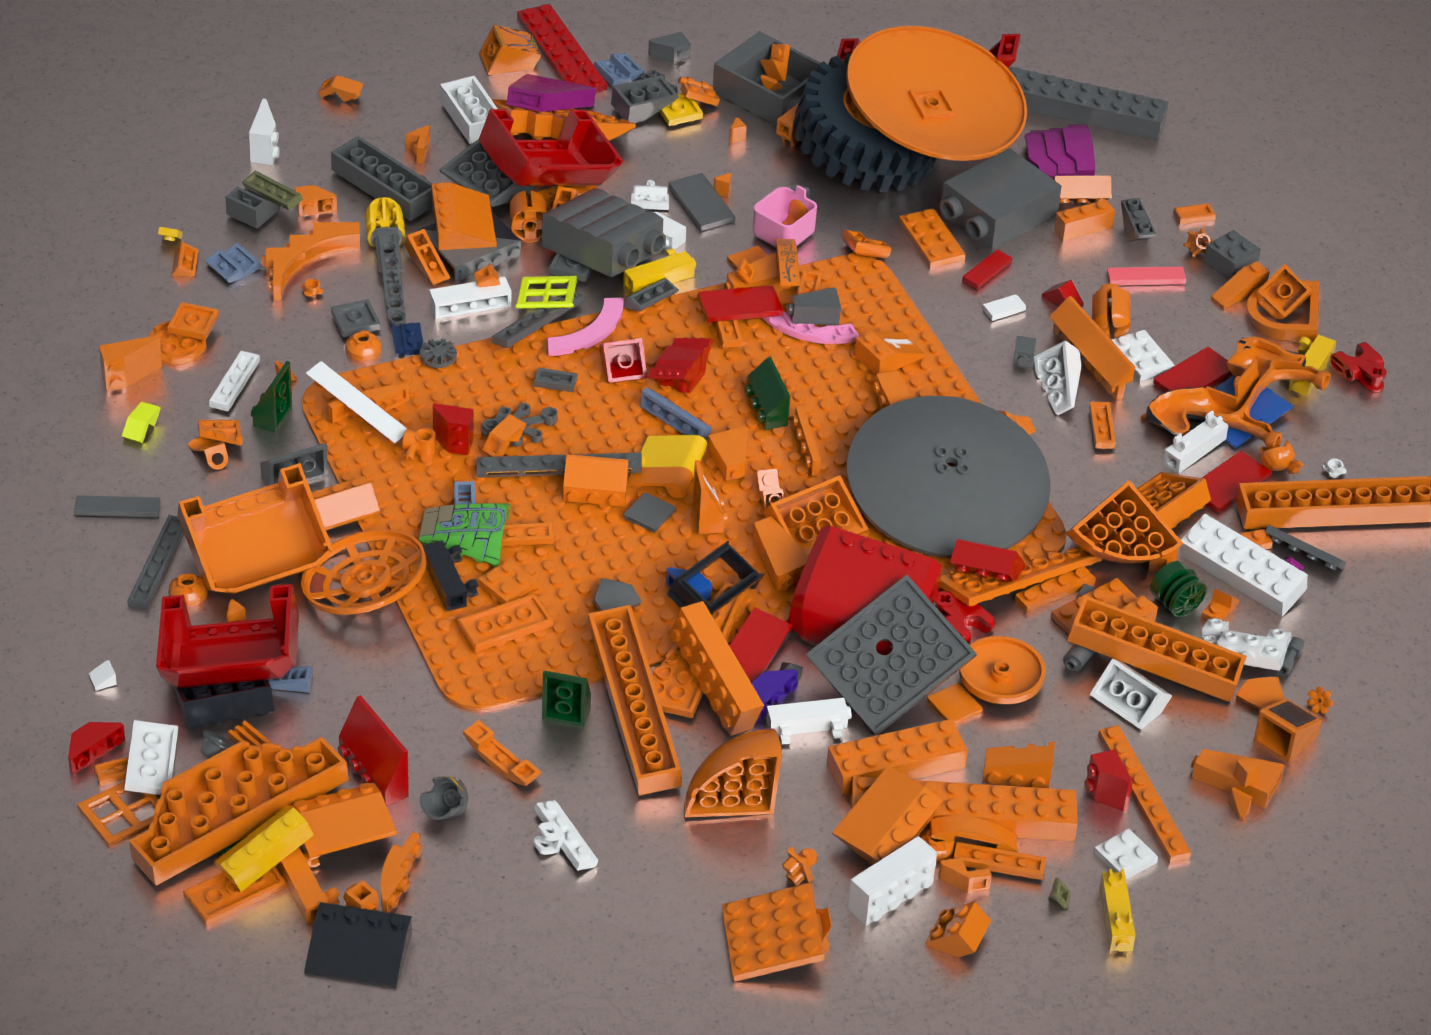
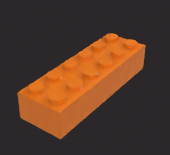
M701 601L681 607L670 631L671 638L677 643L682 657L686 659L693 676L700 683L702 692L707 695L712 709L718 714L723 728L727 730L730 736L753 729L764 704L705 603Z
M948 719L828 746L827 766L841 795L844 796L851 794L853 776L878 778L888 765L913 780L966 768L968 749L953 720Z

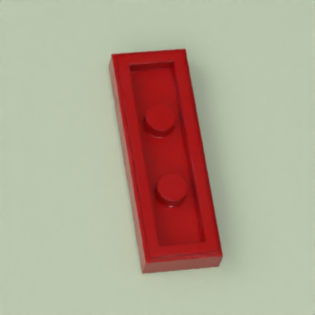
M997 249L963 275L962 282L978 290L1009 266L1013 258Z

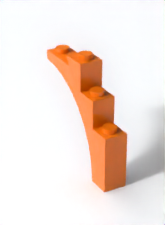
M313 222V230H309V235H290V241L286 243V247L266 248V255H262V267H266V275H270V280H273L269 281V292H273V300H282L283 289L287 281L306 263L330 253L360 249V222Z

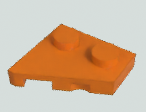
M198 420L197 427L200 437L242 445L243 437L239 420Z

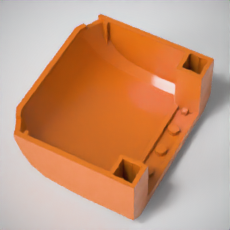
M300 463L280 469L278 483L204 507L200 496L180 501L178 505L177 516L200 576L206 588L210 591L236 594L315 568L333 551Z

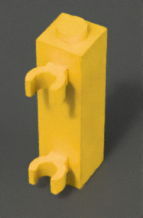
M673 248L665 250L668 257L625 270L624 286L632 295L664 278H667L672 284L692 278L696 268L694 258L690 257L686 251L676 254Z
M1319 334L1314 342H1311L1307 337H1302L1299 343L1303 345H1300L1297 351L1306 353L1305 366H1313L1319 371H1324L1331 360V355L1335 351L1337 341ZM1291 379L1289 389L1307 396L1314 384L1303 380Z
M1109 869L1107 872H1102L1099 887L1110 951H1133L1136 935L1125 870L1121 869V872H1112V869Z

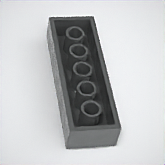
M360 136L353 138L331 152L332 171L375 199L381 197L393 199L400 205L403 217L409 221L432 208L433 183Z

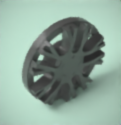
M441 339V341L428 340V343L424 342L419 353L420 360L429 367L444 368L455 362L457 349L451 341L446 342V339Z

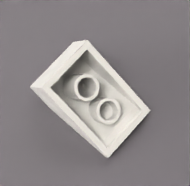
M262 99L249 131L250 160L252 163L273 165L275 158L279 157L280 148L277 147L279 132H276V123L267 100Z

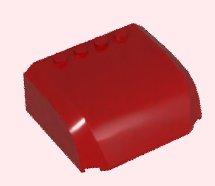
M490 109L478 139L493 162L518 186H600L623 164V159L587 110H570L558 140H515L510 133L514 119L507 109Z
M821 527L797 584L788 623L793 625L792 628L803 641L818 645L906 575L911 578L934 604L940 589L942 565L931 557L837 527ZM882 640L877 644L876 650L881 655H888L892 652L893 645L890 641Z
M292 584L270 586L269 601L273 618L194 626L191 625L184 595L163 596L156 667L161 678L176 688L280 679L284 677L296 664L299 613Z

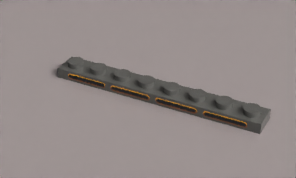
M642 453L574 454L629 460L628 473H642ZM566 455L477 457V477L565 475Z

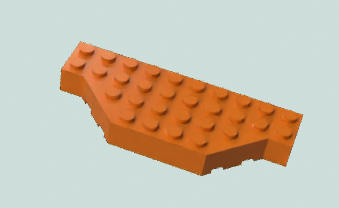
M323 737L305 746H294L293 749L281 748V745L263 743L262 746L250 745V742L240 741L163 783L161 797L157 801L152 823H150L149 829L128 840L132 860L157 886L248 836L286 805H292L299 800L307 801L314 799L349 781L347 762Z

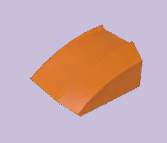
M1284 264L1256 292L1258 303L1274 319H1284L1299 307L1313 293V290Z

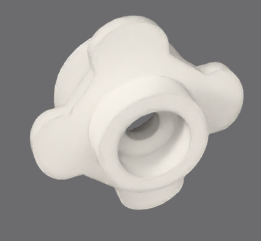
M1330 459L1327 464L1322 466V469L1327 471L1331 478H1336L1341 474L1345 475L1347 472L1343 468V462L1339 459Z

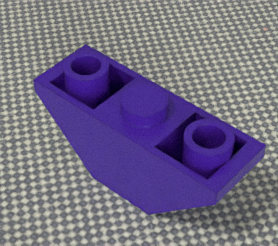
M795 669L764 671L751 683L764 704L756 721L757 723L766 717L767 706L780 705L790 692L792 693L796 690L798 686V671Z

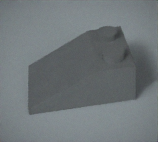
M659 75L613 86L611 105L623 119L637 123L645 121L677 100L679 95L663 76Z

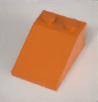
M159 335L99 345L101 373L106 391L127 388L162 368Z

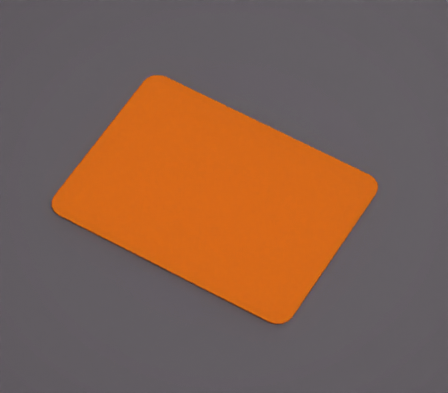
M850 253L849 255H841L799 265L800 281L803 270L823 273L819 290L832 287L837 289L841 305L839 325L851 323L859 336L871 331L902 332L926 354L924 358L895 370L900 371L912 398L950 396L981 403L894 273L883 261L869 256ZM724 283L671 295L642 311L623 307L622 317L609 336L592 347L574 350V353L549 356L548 338L576 333L592 324L601 312L546 324L509 348L493 344L492 337L454 346L457 349V358L453 364L444 368L429 367L420 360V355H414L337 373L360 392L407 383L409 385V401L386 411V413L408 430L417 431L420 428H430L433 430V403L474 409V440L469 455L448 453L435 439L434 454L423 457L415 452L414 459L408 461L405 458L407 450H403V437L394 443L362 417L354 420L351 416L332 423L328 419V404L338 400V398L317 381L305 390L301 401L303 413L318 444L326 443L328 464L337 483L340 484L366 476L368 482L372 484L380 514L357 520L361 532L391 529L408 533L419 540L425 509L455 505L454 482L475 481L476 504L511 502L509 519L505 525L552 522L554 544L502 546L500 564L511 559L538 580V587L525 596L536 594L553 619L552 627L475 652L458 627L457 619L502 604L479 585L476 588L478 591L477 596H467V607L446 611L427 568H425L423 576L413 589L396 600L425 663L444 697L462 708L485 710L542 696L544 670L587 678L588 683L604 679L591 636L588 613L598 612L593 600L601 578L631 584L642 602L639 606L632 608L649 667L662 664L666 654L676 644L671 638L670 631L680 610V607L667 595L670 589L666 584L667 568L673 567L688 570L727 541L758 573L765 574L756 589L748 588L746 590L744 600L726 639L727 643L731 644L754 607L788 622L798 582L790 587L776 591L753 540L754 523L766 518L758 493L756 471L777 469L780 489L783 488L784 498L839 475L851 495L846 474L849 448L861 426L871 416L883 409L879 405L878 395L873 392V382L876 380V375L854 356L856 341L842 344L808 342L780 332L769 325L763 318L737 320L743 340L742 347L723 348L716 323L707 322L697 297L700 291L724 290ZM799 286L776 292L786 313L788 303L792 302V296L797 295ZM814 324L815 327L837 326L826 324ZM694 337L714 340L707 358L706 373L690 394L679 392L676 388L670 386H662L648 378L608 383L602 367L599 345L602 343L642 338L647 376H649L651 368H655L658 358L668 346H672L674 338ZM771 357L790 394L788 426L765 430L762 423H759L757 420L755 409L751 408L749 396L746 397L744 392V385L747 383V376L766 358ZM499 360H503V363L501 364V369ZM538 368L578 373L574 392L534 387ZM646 388L654 390L711 426V434L743 426L747 427L745 477L726 482L707 448L700 461L717 487L719 497H723L724 500L723 512L726 511L727 524H724L723 533L698 534L692 507L694 477L683 498L672 497L667 492L665 486H628L625 507L563 501L564 475L477 477V457H492L482 450L488 438L481 432L482 424L487 419H494L501 407L510 408L511 414L514 415L521 403L530 405V414L523 416L522 419L542 415L544 408L553 407L558 411V420L551 426L544 423L526 426L531 429L541 430L542 441L534 443L530 440V436L522 434L523 444L515 447L511 445L510 441L504 456L640 453L648 436L684 435L640 407L642 390ZM796 406H804L821 459L820 475L812 476L810 469L805 466V454L801 453V441H798L796 436L797 428L793 427L792 415H795ZM947 463L951 467L956 466L954 463ZM645 492L676 507V511L655 533L623 518V514ZM459 493V495H471V493ZM459 499V501H471V499ZM1049 501L1046 511L1036 528L1025 539L1008 549L1017 551L1023 561L1028 560V556L1035 555L1036 558L1046 557L1048 552H1060L1065 546L1066 529L1063 521ZM858 508L869 529L859 535L931 557L942 565L941 575L949 574V570L955 569L950 563L951 558H941L920 553L893 541L873 526ZM387 540L369 541L367 544L370 550H383ZM395 541L392 551L401 554L405 559L416 552L409 545ZM466 555L461 557V562L454 563L463 584L471 579H476L478 583L479 577L495 568L492 567L491 563L485 561L480 563ZM392 558L386 560L390 568L399 564L398 561ZM420 558L409 565L410 574L408 579H412L421 565ZM721 558L700 572L712 584L711 600L707 601L709 604L713 602L714 596L725 583L736 585L741 581L738 574ZM403 569L393 574L392 580H401Z

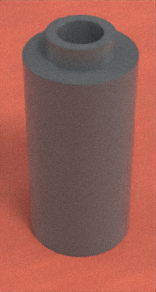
M1074 644L1064 655L1063 663L1067 669L1078 672L1094 655L1095 651Z

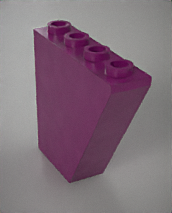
M525 74L509 86L506 105L541 112L592 107L595 104L597 88Z

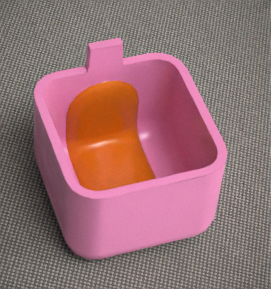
M799 185L796 186V191L788 187H779L755 204L753 233L757 238L775 248L776 239H795L796 246H798L815 231L817 204L806 197V189Z

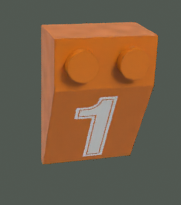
M871 331L856 338L854 356L875 375L895 371L924 358L926 355L902 332Z
M695 460L692 507L698 534L723 533L724 524H727L726 511L723 512V497H719L717 487L701 462Z

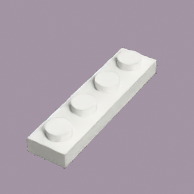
M240 351L209 400L210 407L224 411L230 410L260 362V355Z

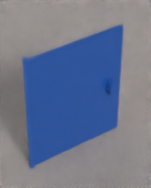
M1232 376L1215 389L1235 396L1234 380L1236 377ZM1266 387L1252 406L1250 417L1271 424L1291 410L1293 405ZM1228 427L1225 441L1234 448H1237L1254 435Z

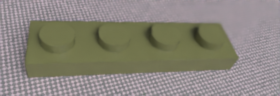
M256 170L242 181V184L248 190L288 211L296 207L303 200L300 193Z

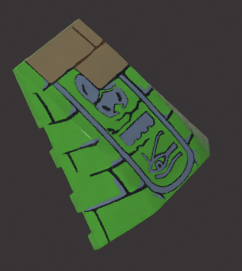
M511 502L458 504L426 508L419 542L425 545L443 540L447 550L452 546L459 545L462 553H460L461 557L466 555L474 558V561L480 563L485 561L491 563L492 567H497L500 565L502 539L506 521L509 519Z

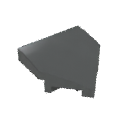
M601 578L593 600L598 611L631 605V608H634L642 602L631 584Z

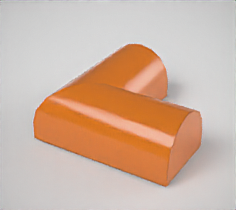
M843 230V242L856 255L881 259L889 257L891 248L885 241L867 239L858 231Z

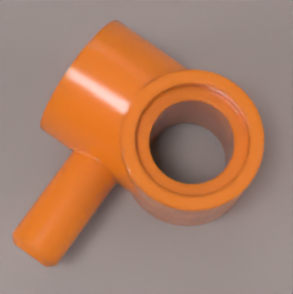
M432 429L405 430L403 450H407L406 460L412 461L415 452L423 457L434 454L435 432Z

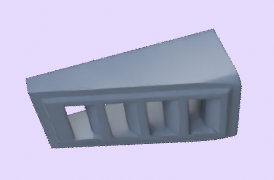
M475 481L454 482L455 505L476 504ZM459 493H471V495H459ZM459 499H471V501H459Z
M293 667L284 677L277 681L270 679L268 682L271 685V689L309 693L313 679V667Z

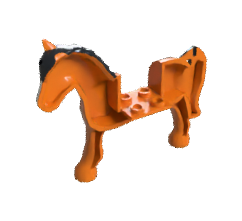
M1259 337L1242 338L1237 343L1236 353L1227 361L1230 372L1236 377L1234 380L1235 396L1208 386L1205 389L1202 386L1176 389L1160 394L1156 399H1153L1148 405L1146 413L1141 415L1140 418L1147 419L1157 427L1164 428L1175 436L1179 434L1184 436L1189 432L1190 428L1187 418L1205 421L1206 414L1214 411L1213 415L1216 417L1221 416L1229 428L1252 434L1262 440L1267 449L1280 447L1283 437L1282 433L1273 431L1270 424L1250 417L1251 408L1259 394L1271 383L1285 379L1307 381L1308 383H1313L1316 389L1323 391L1328 387L1331 375L1330 372L1319 371L1313 366H1305L1306 356L1303 354L1290 353L1278 344Z

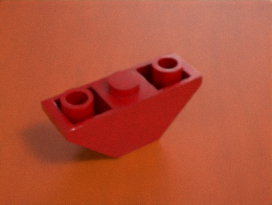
M88 722L71 734L68 754L70 772L74 774L78 770L83 769L89 763L125 741L124 725L121 722Z

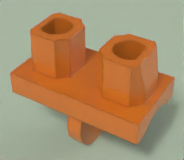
M791 846L787 850L789 858L782 864L783 869L787 872V880L794 886H798L803 880L810 883L814 879L810 867L817 863V853L813 849L806 848L797 855L795 849Z

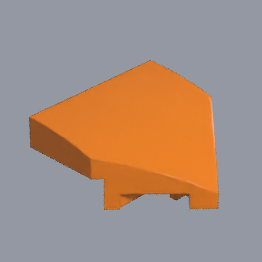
M1278 677L1247 679L1236 694L1238 700L1259 711L1285 699Z

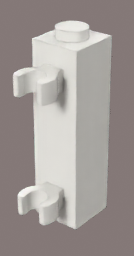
M1210 411L1206 414L1204 422L1183 437L1179 434L1173 439V444L1165 449L1163 464L1177 474H1180L1226 440L1228 424L1222 420L1221 416L1216 417L1213 415L1214 411Z
M844 698L767 706L766 712L768 729L773 728L776 730L782 744L791 743L789 737L791 734L832 730L833 739L842 738L841 730L847 728L848 719H851V708L846 706Z

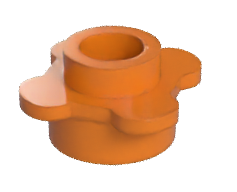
M308 279L301 285V288L305 291L304 295L307 297L323 293V289L320 288V282L317 279Z

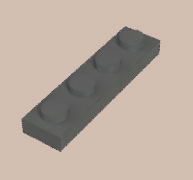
M1268 525L1265 531L1271 535V540L1279 544L1282 541L1289 543L1287 548L1298 553L1301 549L1307 552L1306 557L1316 562L1320 558L1326 561L1325 566L1336 570L1337 567L1343 570L1346 564L1345 561L1271 525Z

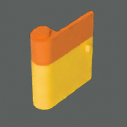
M699 435L648 436L640 452L642 453V473H631L628 478V486H665L667 492L672 497L683 498L694 477L695 460L701 461L707 448V441Z

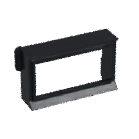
M727 541L678 576L668 590L667 595L680 608L703 601L713 616L714 613L748 588L756 589L765 574L758 573ZM721 558L738 574L741 581L709 604L687 582Z

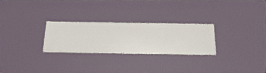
M322 361L306 372V374L394 443L404 436L406 427Z

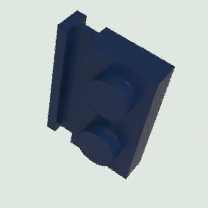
M420 322L400 324V326L396 327L394 324L391 325L395 355H419L422 344H424Z

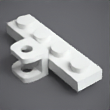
M556 800L536 803L534 811L543 822L538 827V831L542 835L535 837L533 841L539 853H559L561 848L577 871L596 867L599 860Z

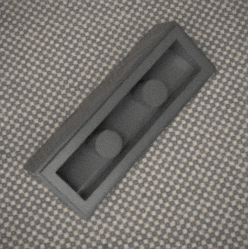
M664 278L628 296L623 307L642 311L677 293L679 289L667 278Z

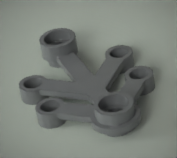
M527 403L519 404L518 410L514 414L515 417L527 423L526 426L539 423L551 426L558 420V411L553 407L544 408L542 415L522 419L523 416L530 414V405ZM501 407L494 419L485 420L481 426L482 434L488 437L489 433L511 414V409ZM525 426L522 434L530 436V440L534 443L542 441L541 430ZM521 436L519 442L511 441V445L515 447L521 446L523 444V436Z

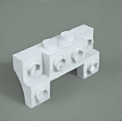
M1213 618L1206 621L1200 639L1245 655L1244 665L1280 671L1283 666L1286 650L1291 641V632H1285L1282 629H1270L1265 637L1229 631V622L1222 621L1221 619Z

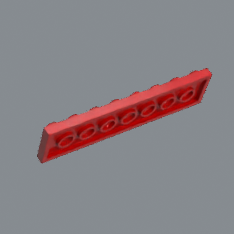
M551 4L517 11V18L526 31L532 33L536 45L561 81L597 88L596 93L607 90L608 84Z

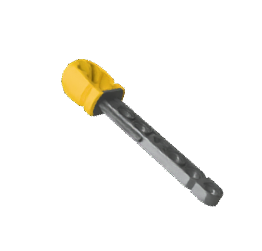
M381 197L373 200L368 205L365 212V224L368 243L372 247H376L378 271L382 273L388 325L391 327L394 324L396 327L400 326V324H406L400 272H403L400 245L404 243L406 234L400 205L391 198ZM389 249V250H392L393 252H391V253H385L384 250ZM387 263H393V264H395V265L389 267V266H386L385 264H387ZM396 290L398 291V293L391 294L389 293V291ZM391 304H399L400 306L394 308V307H391L390 305H391ZM398 317V318H401L402 320H401V321H393L392 319Z

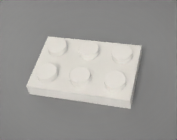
M1145 330L1111 339L1134 364V375L1139 381L1159 376L1175 366Z

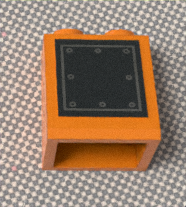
M1286 698L1260 710L1253 741L1290 763L1319 735L1322 720Z

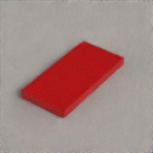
M773 285L700 291L697 296L707 322L783 316L784 312Z
M1208 346L1154 378L1153 384L1165 393L1188 387L1197 388L1202 386L1205 389L1207 386L1215 385L1232 373L1227 365L1228 360Z
M1239 451L1202 477L1206 479L1211 501L1205 505L1220 513L1236 501L1239 483L1264 482L1271 477L1272 471L1244 452Z
M755 607L729 645L751 683L767 669L793 626Z

